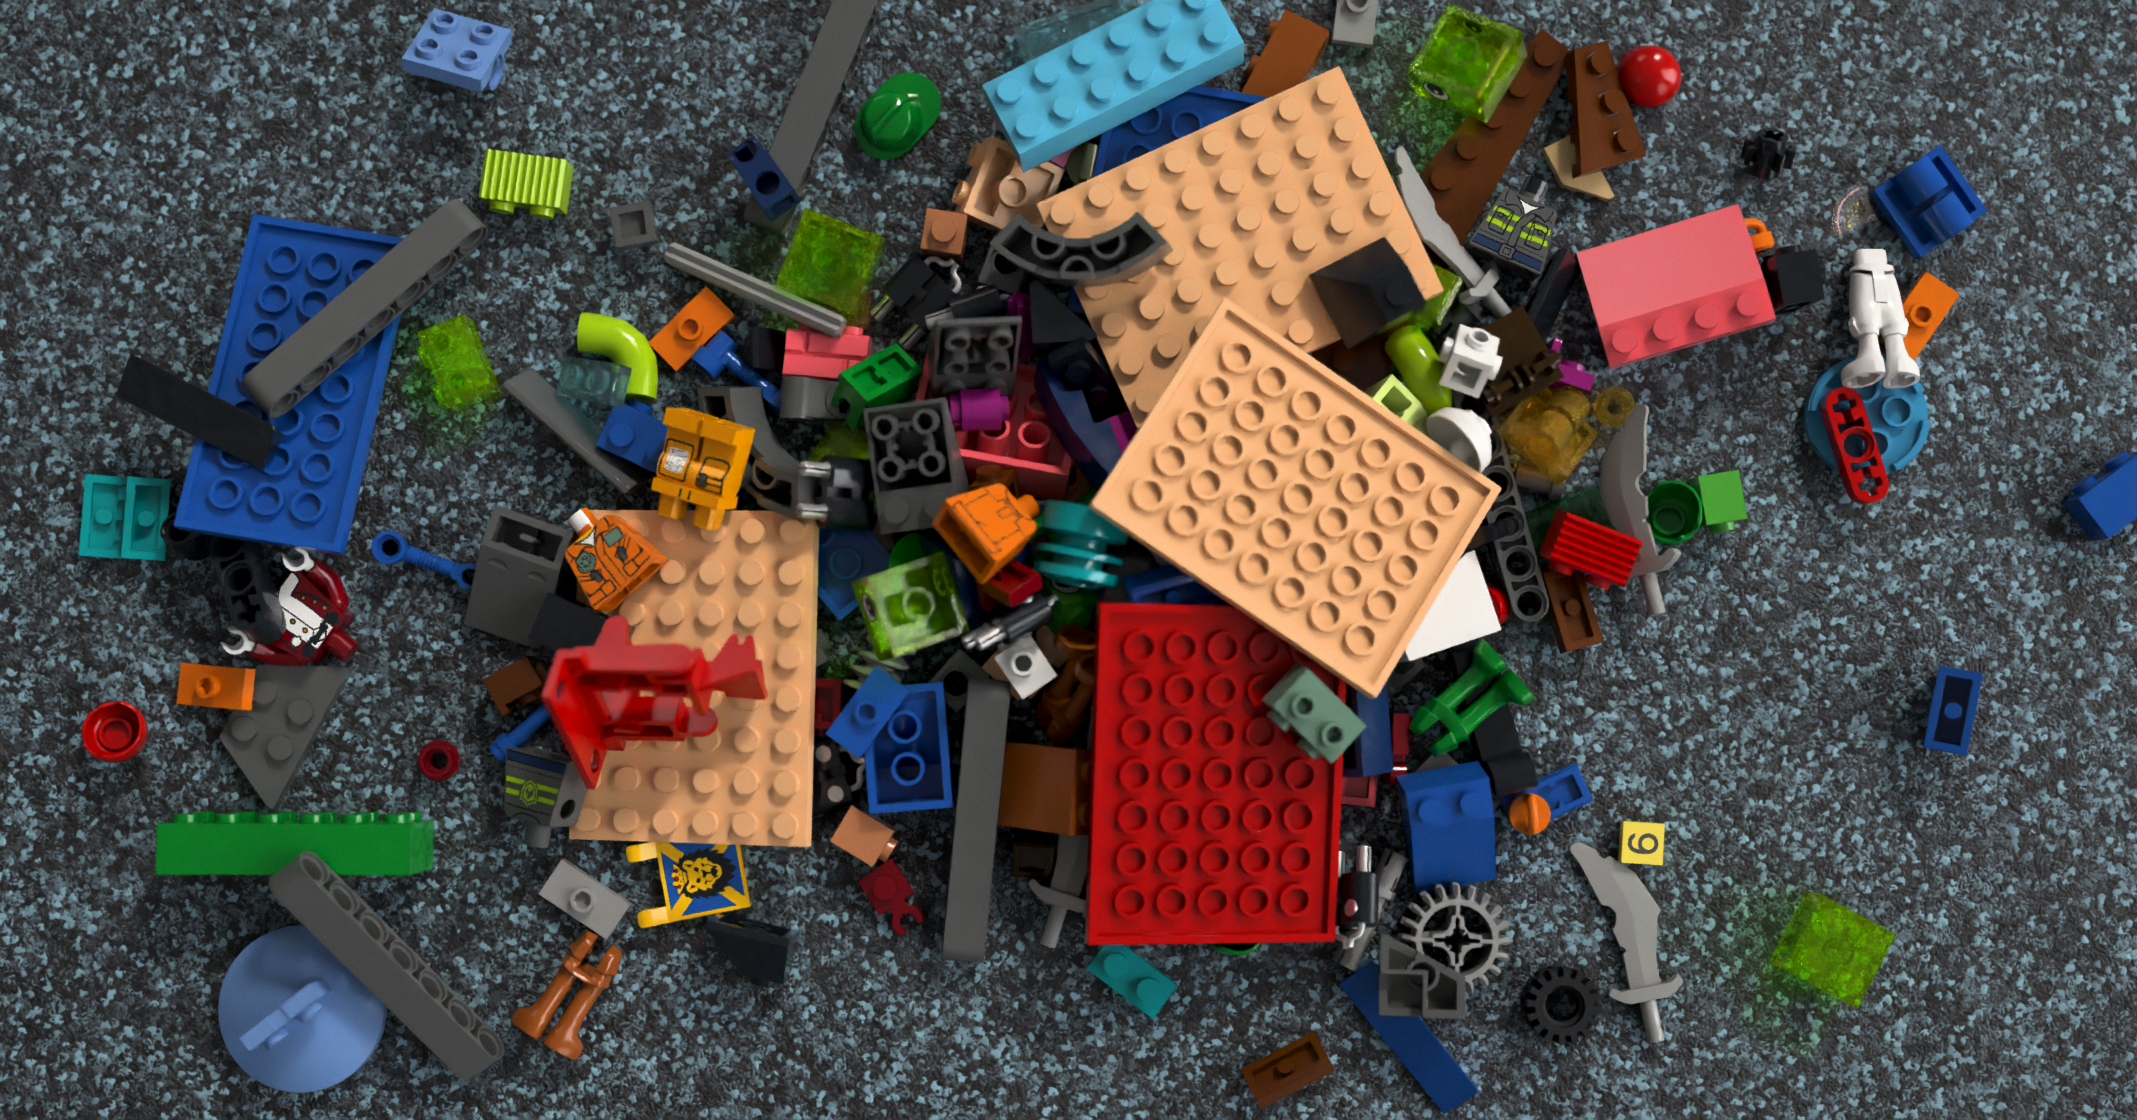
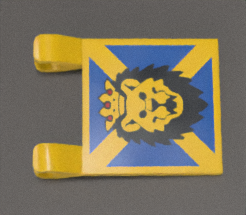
M645 842L630 845L626 848L628 862L632 863L652 858L658 859L666 906L645 909L638 913L637 918L640 928L751 907L740 845Z

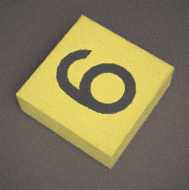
M1620 820L1618 862L1663 865L1665 824Z

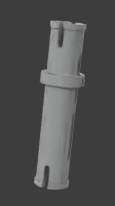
M1387 847L1384 848V852L1374 872L1379 875L1378 922L1388 901L1394 900L1396 893L1393 891L1406 863L1409 861L1408 857ZM1376 927L1365 928L1361 937L1355 939L1353 948H1343V942L1341 941L1332 960L1337 963L1340 962L1342 966L1357 971L1358 964ZM1357 930L1346 931L1344 936L1349 939L1351 934L1357 932Z

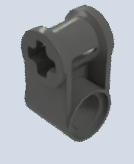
M782 377L781 420L841 422L847 418V413L850 412L851 407L845 398L846 407L840 409L839 405L834 407L832 403L833 394L839 382L822 381L810 377Z

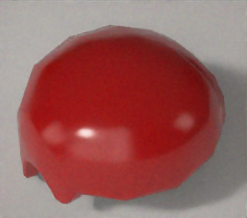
M1644 45L1625 52L1616 64L1626 98L1630 104L1655 108L1668 103L1680 88L1682 80L1680 66L1673 54L1659 46Z
M125 701L101 704L88 713L81 727L84 748L94 758L107 763L127 762L141 752L148 740V725L145 717L137 708Z

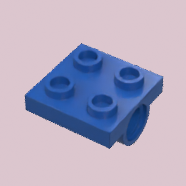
M1941 145L1935 147L1868 193L1915 260L1961 232L1988 211Z

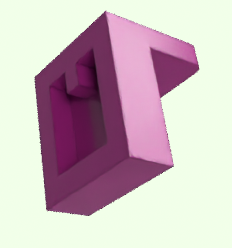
M1554 337L1546 346L1549 351L1554 349L1559 354L1563 340ZM1562 360V364L1558 365L1564 377L1549 385V387L1582 397L1591 390L1595 375L1584 372L1585 366L1579 363Z

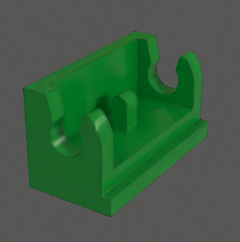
M895 343L840 372L837 377L840 382L833 394V405L836 407L842 404L844 398L849 402L851 410L847 413L846 423L852 430H855L865 424L863 409L902 404L909 400L924 370Z

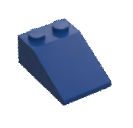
M944 682L904 685L911 691L865 751L869 814L954 807L955 794Z
M1469 762L1396 776L1414 893L1417 894L1423 890L1426 892L1434 891L1435 884H1441L1444 888H1449L1451 882L1466 885L1496 879L1495 819L1490 781L1479 762Z

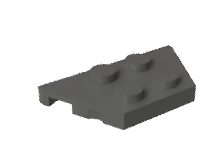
M306 665L301 667L257 666L255 670L252 710H233L219 739L268 808L272 810L279 808L353 671L352 668L348 666Z

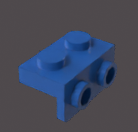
M631 398L628 405L616 400L596 445L656 473L658 460L663 452L668 426L664 425L663 421L651 416L654 408Z

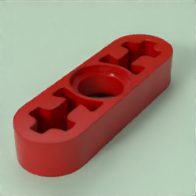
M1840 387L1826 393L1820 401L1819 409L1846 493L1851 500L1859 504L1877 502L1887 494L1889 480L1862 398L1855 390L1848 387ZM1838 397L1841 402L1848 401L1850 404V409L1844 411L1847 423L1855 420L1857 426L1840 432L1838 426L1844 425L1846 422L1842 412L1835 413L1833 411L1832 405L1838 402ZM1850 434L1859 436L1864 442V451L1857 458L1849 456L1844 449V441ZM1869 460L1870 466L1863 467L1862 470L1852 471L1850 465L1860 464ZM1864 476L1867 480L1874 479L1876 486L1870 489V494L1868 491H1860L1858 484L1864 481Z

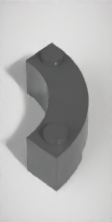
M1136 212L1130 219L1109 231L1092 235L1091 238L1080 239L1065 238L1061 235L1044 231L1018 214L989 243L1001 255L1023 271L1051 283L1073 287L1104 286L1127 280L1150 269L1174 250L1139 212Z
M697 387L700 412L756 429L740 488H744L756 498L757 504L773 512L797 517L795 511L814 512L796 509L798 503L815 504V496L821 497L822 487L816 486L817 477L805 476L799 473V469H816L799 467L800 462L788 454L780 445L766 418L761 387Z

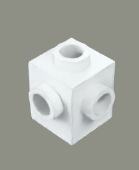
M1460 324L1454 339L1446 337L1441 347L1438 361L1443 362L1444 365L1439 384L1479 398L1487 379L1494 381L1500 368L1502 357L1496 355L1500 338L1490 335L1485 330L1470 328Z

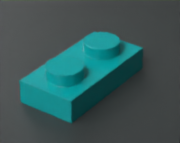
M1102 945L1086 967L1087 970L1152 1019L1178 986L1177 983L1126 945Z

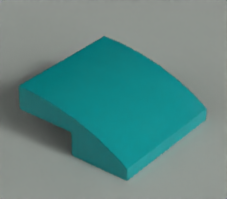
M85 474L79 556L165 561L167 544L161 538L160 529L164 520L169 516L172 480Z

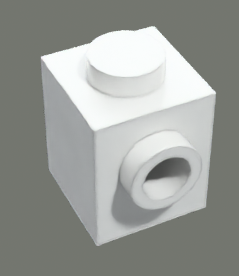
M1030 635L1010 645L1002 643L997 646L1001 653L994 658L1022 699L1058 676Z

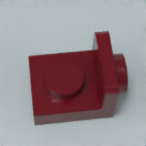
M1014 559L984 584L981 585L976 579L980 607L987 612L1002 603L1013 607L1043 588L1041 574Z
M816 678L814 736H828L826 732L842 712L843 678Z

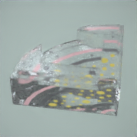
M1862 182L1845 191L1835 204L1832 213V229L1835 237L1877 219Z

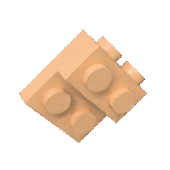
M994 136L984 138L982 143L976 142L967 157V165L972 166L967 181L961 180L957 184L952 196V202L957 204L955 212L968 214L970 222L988 230L1001 232L1018 214L1042 229L1044 221L1036 203L1056 194L1065 169L1046 161L1023 173L1007 142Z

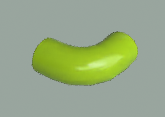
M582 312L577 332L578 352L604 355L614 362L617 368L615 393L617 398L627 401L633 398L643 403L655 402L658 388L657 358L646 336L627 321L604 314Z
M1408 325L1395 331L1385 344V353L1398 369L1407 389L1422 403L1428 417L1440 408L1453 407L1451 388L1439 384L1443 369L1442 362L1438 361V354L1420 328L1416 325Z

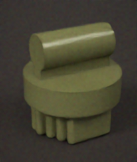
M1093 143L1082 144L1070 153L1067 160V174L1074 186L1093 178L1099 145Z

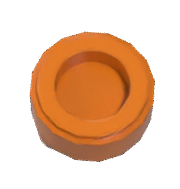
M1745 218L1746 227L1755 229L1757 233L1750 236L1756 255L1773 249L1775 243L1772 233L1767 231L1764 223L1755 218Z
M1522 793L1511 799L1507 806L1506 815L1513 829L1522 834L1534 835L1547 827L1551 812L1544 798L1533 793Z

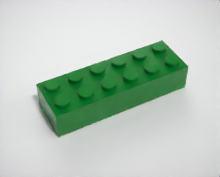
M191 811L173 814L172 821L157 823L156 875H274L304 851L315 853L337 875H413L433 869L434 819H421V812H395V814H383V819H379L380 812L372 811L341 814V819H338V812L335 811L299 814V819H297L296 811L257 814V819L256 811H234L223 814H215V811Z

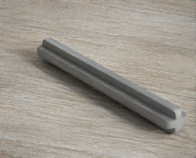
M671 243L664 254V261L675 268L829 336L839 338L846 327L847 320L842 315L680 244Z

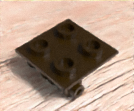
M1523 305L1481 328L1490 335L1500 338L1496 355L1502 357L1500 368L1494 381L1487 379L1479 396L1491 418L1564 377L1558 365L1562 364L1558 353L1554 349L1548 350Z

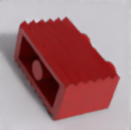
M1557 509L1538 555L1550 559L1547 567L1571 576L1573 569L1586 573L1585 582L1609 590L1612 583L1624 588L1627 579L1630 577L1633 564L1636 562V556L1639 554L1642 541Z

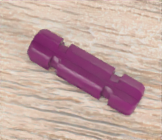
M1016 290L1013 291L1012 296L1007 298L1008 317L1022 316L1018 358L1021 362H1025L1028 360V356L1034 354L1030 295Z

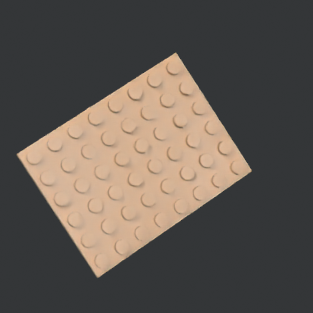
M1340 66L1036 203L1046 228L1050 233L1061 235L1065 238H1091L1092 235L1104 233L1121 225L1136 212H1139L1174 249L1162 261L1135 277L1104 286L1074 287L1092 330L1097 333V341L1137 429L1140 428L1210 318L1225 298L1309 354L1341 339L1309 275L1382 237L1388 240L1406 263L1425 301L1444 292Z
M1225 298L1210 318L1088 508L1362 694L1373 699L1378 696L1502 488Z
M590 510L598 521L606 515L623 518L669 560L612 612L602 611L612 617L622 616L627 619L630 626L635 627L631 637L632 644L680 643L689 647L691 652L693 648H701L706 661H713L732 634L738 636L739 644H743L746 636L751 635L755 641L756 660H761L763 664L765 687L768 695L766 700L726 697L723 691H713L708 707L715 711L718 718V726L712 734L706 737H685L684 741L625 740L624 751L607 750L595 790L587 789L578 821L574 826H569V839L789 847L811 846L819 527L815 519L788 516L773 511L725 510L719 529L706 530L692 524L695 510H686L684 519H674L659 515L658 510ZM577 579L576 599L592 607ZM640 691V697L654 696V693ZM682 697L686 707L693 706L690 697Z

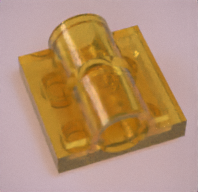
M1546 387L1514 406L1496 430L1512 447L1517 449L1557 486L1569 477L1599 434L1584 421L1590 411L1588 399L1581 391L1572 387H1560L1553 393Z

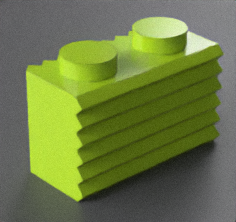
M485 149L478 198L484 203L489 204V210L493 212L514 214V208L530 210L529 215L532 217L553 220L555 213L566 215L568 212L574 169L567 160L562 158L557 159L554 157L549 158L546 156Z

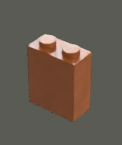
M1005 742L998 825L1064 835L1089 836L1092 750Z

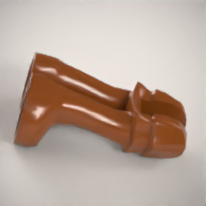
M1077 624L1062 625L1055 635L1054 646L1067 659L1056 679L1049 687L1043 690L1042 700L1038 702L1035 719L1041 727H1048L1047 737L1056 746L1065 745L1082 728V723L1089 719L1086 708L1094 696L1096 633ZM1078 681H1080L1076 691L1073 692L1076 684L1078 683Z
M591 931L585 932L569 946L570 952L561 959L562 965L541 997L531 1007H519L510 1018L513 1024L535 1039H542L554 1013L576 979L578 978L583 981L566 1011L543 1041L549 1048L573 1060L579 1058L584 1047L578 1036L582 1022L604 988H609L611 977L617 975L622 957V951L615 945H612L600 959L597 968L586 963V958L593 951V947L599 938V935Z

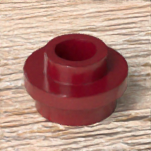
M445 740L429 742L421 749L418 756V766L421 773L432 781H445L452 778L457 773L461 763L458 749L452 743ZM438 753L446 756L447 763L443 768H438L434 763V758Z

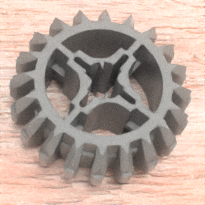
M1451 882L1449 895H1446L1444 887L1441 884H1435L1434 892L1436 898L1432 899L1423 890L1419 893L1421 900L1425 903L1421 908L1413 902L1408 903L1407 907L1416 915L1413 920L1405 916L1400 918V923L1410 927V932L1398 933L1397 939L1402 942H1410L1409 947L1423 954L1422 944L1441 947L1447 967L1464 975L1465 991L1468 994L1474 993L1472 980L1476 979L1483 987L1488 986L1489 981L1484 973L1487 970L1496 976L1501 973L1499 967L1493 964L1495 958L1502 961L1508 960V954L1498 950L1499 945L1511 944V938L1506 935H1498V931L1509 927V923L1505 919L1494 921V918L1501 913L1502 908L1498 904L1486 908L1491 898L1488 893L1483 892L1474 900L1476 895L1475 886L1468 884L1461 895L1459 883ZM1461 905L1472 908L1479 915L1483 922L1485 933H1477L1476 931L1466 929L1464 916L1461 915ZM1448 906V912H1445L1442 925L1437 929L1423 931L1429 918L1438 910ZM1456 926L1458 927L1456 932L1469 939L1456 941L1455 948L1450 950L1452 945L1439 938L1452 936L1453 929ZM1484 946L1479 958L1469 967L1460 970L1467 951Z

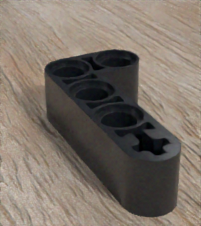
M177 511L168 516L160 529L161 538L171 548L190 561H198L211 556L234 626L262 645H269L279 640L285 632L286 619L276 594L277 592L261 544L178 530L173 526Z
M1489 634L1446 649L1454 682L1473 662L1472 649L1481 639H1484L1494 649ZM1501 673L1488 679L1460 703L1462 712L1486 692L1501 676ZM1507 703L1489 715L1469 734L1475 759L1489 777L1491 796L1494 798L1538 786L1537 774L1532 758L1527 750H1522L1510 704Z

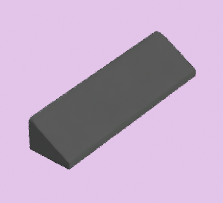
M527 370L507 380L502 385L507 393L622 494L633 497L651 477V473L646 468L597 446L596 443L602 430L534 370Z

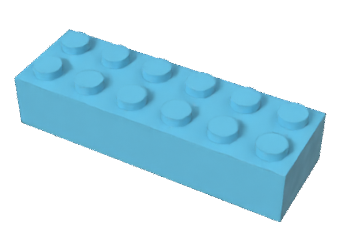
M1152 0L982 86L987 105L1024 173L1197 85L1243 64L1244 42L1221 0Z

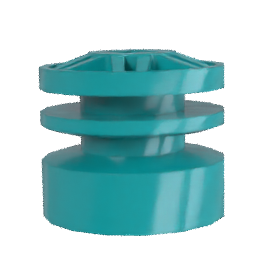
M1046 500L1040 528L1058 535L1057 543L1037 544L1036 551L1054 555L1053 563L1034 560L1033 570L1060 584L1093 590L1104 587L1118 588L1120 577L1103 573L1102 569L1103 565L1122 567L1123 560L1106 553L1107 545L1127 544L1128 534L1089 509L1087 505Z

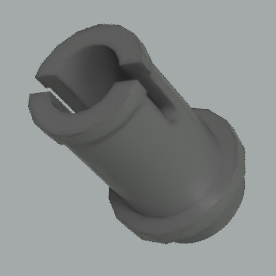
M1457 298L1455 300L1456 307L1433 330V333L1442 342L1446 337L1454 339L1460 324L1470 327L1475 321L1480 322L1482 320L1480 315L1485 311L1478 302L1473 305L1464 304Z
M1517 463L1514 471L1517 489L1545 495L1548 501H1551L1553 498L1561 499L1566 483V475L1559 474V469H1554L1553 472Z

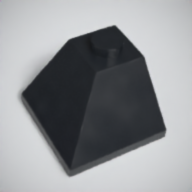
M1385 237L1309 275L1347 350L1422 313L1427 304L1408 266Z
M723 912L717 913L707 920L706 930L743 975L753 977V984L767 988H776L777 983L784 984L788 980L799 930Z

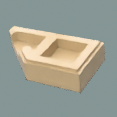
M1570 135L1545 147L1541 151L1561 188L1574 192L1579 191L1597 197L1604 202L1615 197L1602 171L1572 179V165L1576 163L1575 144L1570 143Z

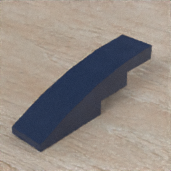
M1048 359L1038 360L1033 385L1047 419L1068 455L1090 484L1099 491L1122 455L1110 420L1093 423L1082 389L1066 391L1062 379L1049 365Z

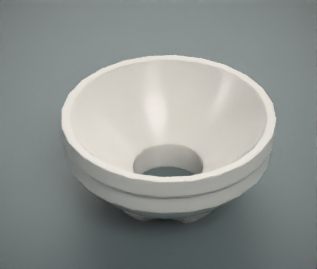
M1453 407L1440 408L1428 417L1426 428L1431 440L1479 473L1483 472L1490 464L1492 454L1490 433L1492 431L1483 418L1477 416L1470 409L1463 410Z

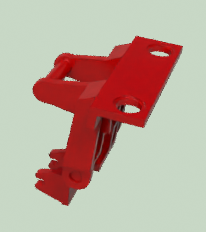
M613 616L605 621L594 646L575 647L574 650H557L541 698L586 788L595 790L607 750L624 751L625 740L684 741L685 737H706L712 734L718 726V718L715 711L708 707L713 691H723L726 697L766 700L768 693L765 687L764 668L762 661L756 660L753 636H746L744 643L739 644L738 636L732 634L714 660L706 661L701 648H693L691 652L689 647L680 643L633 645L629 637L630 626L627 619L622 616ZM559 682H560V692H559V698H558V701H557V688H558V684H559ZM640 691L653 692L654 696L640 697ZM682 697H690L693 706L686 707ZM593 753V763L591 767V757Z

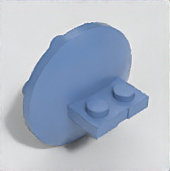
M303 924L279 928L259 937L237 956L230 966L221 987L218 1018L221 1034L229 1053L248 1075L258 1082L277 1090L304 1093L331 1087L353 1075L368 1061L383 1035L387 1019V1007Z

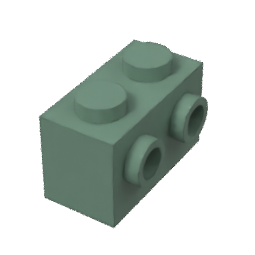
M1297 663L1286 672L1261 700L1271 710L1266 716L1283 732L1286 733L1290 728L1300 738L1296 745L1313 761L1321 757L1333 764L1367 727L1308 668Z

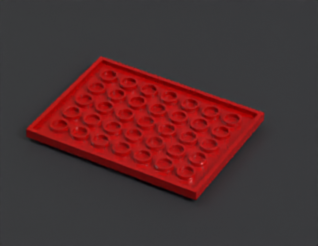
M1097 602L1085 942L1088 945L1335 942L1343 753L1333 764L1321 757L1313 761L1296 745L1300 738L1290 728L1285 733L1266 716L1271 710L1261 700L1295 663L1308 668L1345 705L1346 682L1231 604Z

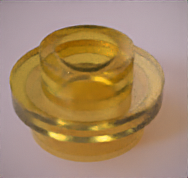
M1615 386L1606 388L1597 395L1593 409L1597 420L1601 424L1617 428L1625 425L1626 417L1636 405L1630 392ZM1611 400L1616 401L1620 406V412L1617 415L1609 413L1607 409V404Z

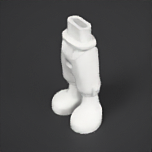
M1858 249L1853 252L1854 266L1849 270L1850 319L1848 326L1852 336L1858 340L1859 348L1856 360L1847 364L1841 371L1842 385L1848 388H1862L1882 379L1883 386L1890 389L1912 386L1920 381V370L1916 362L1909 357L1904 345L1903 338L1907 335L1909 323L1904 315L1898 284L1894 276V268L1892 265L1887 264L1886 250ZM1879 334H1881L1882 339L1885 341V364L1880 353L1878 343Z

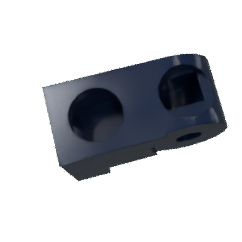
M754 135L727 153V156L771 222L801 202L790 182Z

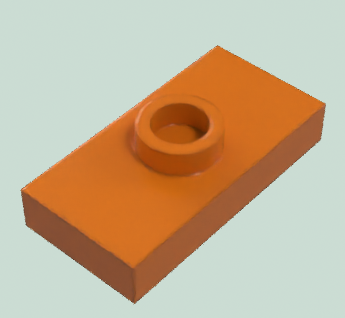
M1927 271L1920 274L1902 300L1904 315L1909 323L1908 332L1903 341L1909 357L1913 360L1917 358L1960 295ZM1879 334L1878 341L1885 345V341L1882 339L1881 334Z
M705 286L649 341V344L679 373L692 361L690 357L700 346L705 347L720 330L723 331L736 318V315Z
M180 663L176 704L251 711L256 669Z

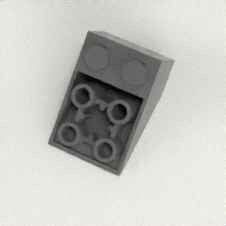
M1022 316L936 320L929 334L927 360L931 398L946 397V400H948V394H958V390L999 388L1000 396H1014Z
M946 397L863 409L880 533L887 534L933 528L932 522L945 500L967 493L969 490L968 478Z
M495 505L480 545L464 625L539 650L541 644L529 639L528 636L548 592L561 594L564 592L572 570L565 557V551L579 539L577 534Z

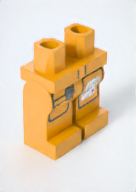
M666 408L663 424L667 425L668 428L663 452L657 464V477H653L651 490L660 492L658 514L674 519H684L688 502L696 504L692 524L706 530H717L721 525L725 510L736 509L738 501L736 495L741 486L756 429L725 419H719L718 417L689 408Z

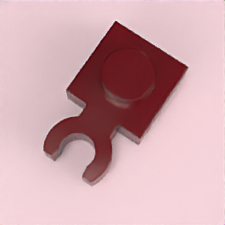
M1389 713L1394 772L1383 773L1382 783L1397 784L1396 776L1407 774L1405 755L1409 756V747L1413 745L1415 738L1409 729L1410 714Z
M893 857L857 880L879 916L890 909L893 914L892 926L899 935L902 936L907 932L901 923L902 915L912 914L919 924L924 921L921 909L916 905L909 904L905 899L915 891Z

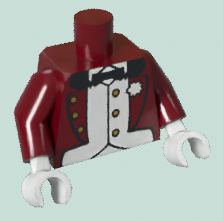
M298 548L295 549L303 555L297 560H291L282 553L283 563L292 573L276 593L286 619L285 632L281 638L272 644L262 645L253 639H249L245 633L235 626H230L227 628L228 631L240 635V642L234 646L220 642L225 651L230 654L236 655L245 651L247 656L271 665L301 667L308 662H321L328 652L343 663H346L359 648V643L343 632L354 615L348 609L349 598L340 576L317 558L310 559L307 550Z

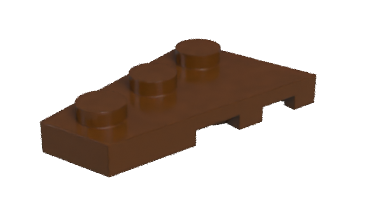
M1603 41L1584 46L1567 53L1568 102L1573 106L1574 126L1570 128V143L1575 144L1576 163L1572 165V179L1637 161L1645 157L1646 153L1608 42Z

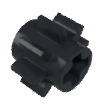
M1764 128L1755 134L1754 139L1745 138L1741 157L1745 159L1744 165L1749 166L1748 172L1758 178L1775 179L1782 173L1783 168L1791 169L1796 150L1791 149L1793 143L1788 142V135L1777 129Z

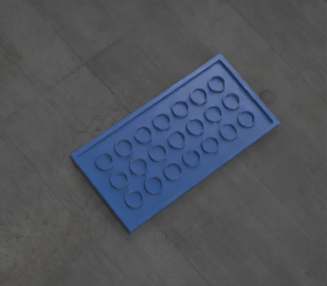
M256 214L252 215L208 393L274 425L285 436L263 471L196 437L174 527L182 531L344 556L401 314L291 410L278 418H269L241 388V383L244 377L256 365L404 238Z

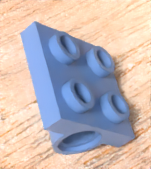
M434 8L402 57L403 71L482 93L484 88L495 90L503 74L504 55L512 43V31Z

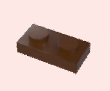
M1573 569L1571 576L1555 570L1542 572L1549 600L1547 612L1560 654L1604 642L1583 572Z
M1312 1031L1242 1068L1241 1071L1257 1103L1263 1109L1335 1071L1317 1035Z

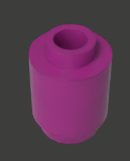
M999 388L958 390V394H948V408L954 428L960 427L961 432L1001 430L1002 421L1009 420L1008 397L1000 396Z

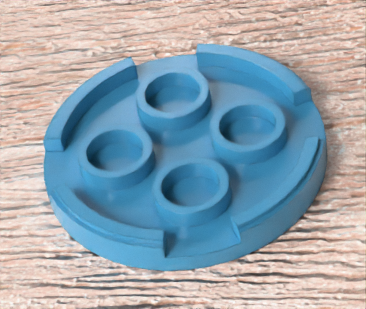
M1857 357L1838 362L1825 370L1813 383L1804 405L1803 421L1807 439L1817 456L1837 472H1839L1819 406L1821 399L1826 393L1844 387L1841 382V371L1847 364L1856 360ZM1881 379L1867 387L1851 388L1862 398L1886 474L1888 475L1902 469L1921 451L1930 428L1928 409L1922 392L1924 390L1922 385L1918 382L1909 387L1890 389L1883 386ZM1838 397V402L1832 405L1835 413L1842 412L1846 424L1838 426L1840 432L1857 426L1856 420L1847 423L1844 411L1850 409V404L1848 401L1841 402ZM1850 434L1844 441V449L1849 456L1857 458L1864 451V442L1859 436ZM1868 460L1866 462L1850 466L1852 471L1857 469L1862 470L1863 467L1870 466V463Z

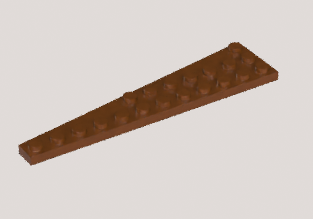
M1544 29L1537 33L1419 175L1435 202L1434 207L1438 216L1445 223L1449 224L1458 238L1460 246L1465 241L1566 67V54L1571 51ZM1421 240L1441 282L1449 265ZM1422 313L1349 350L1346 349L1340 339L1312 352L1311 357L1364 393L1366 389L1383 380L1393 364L1384 349L1389 337L1402 327L1416 325Z

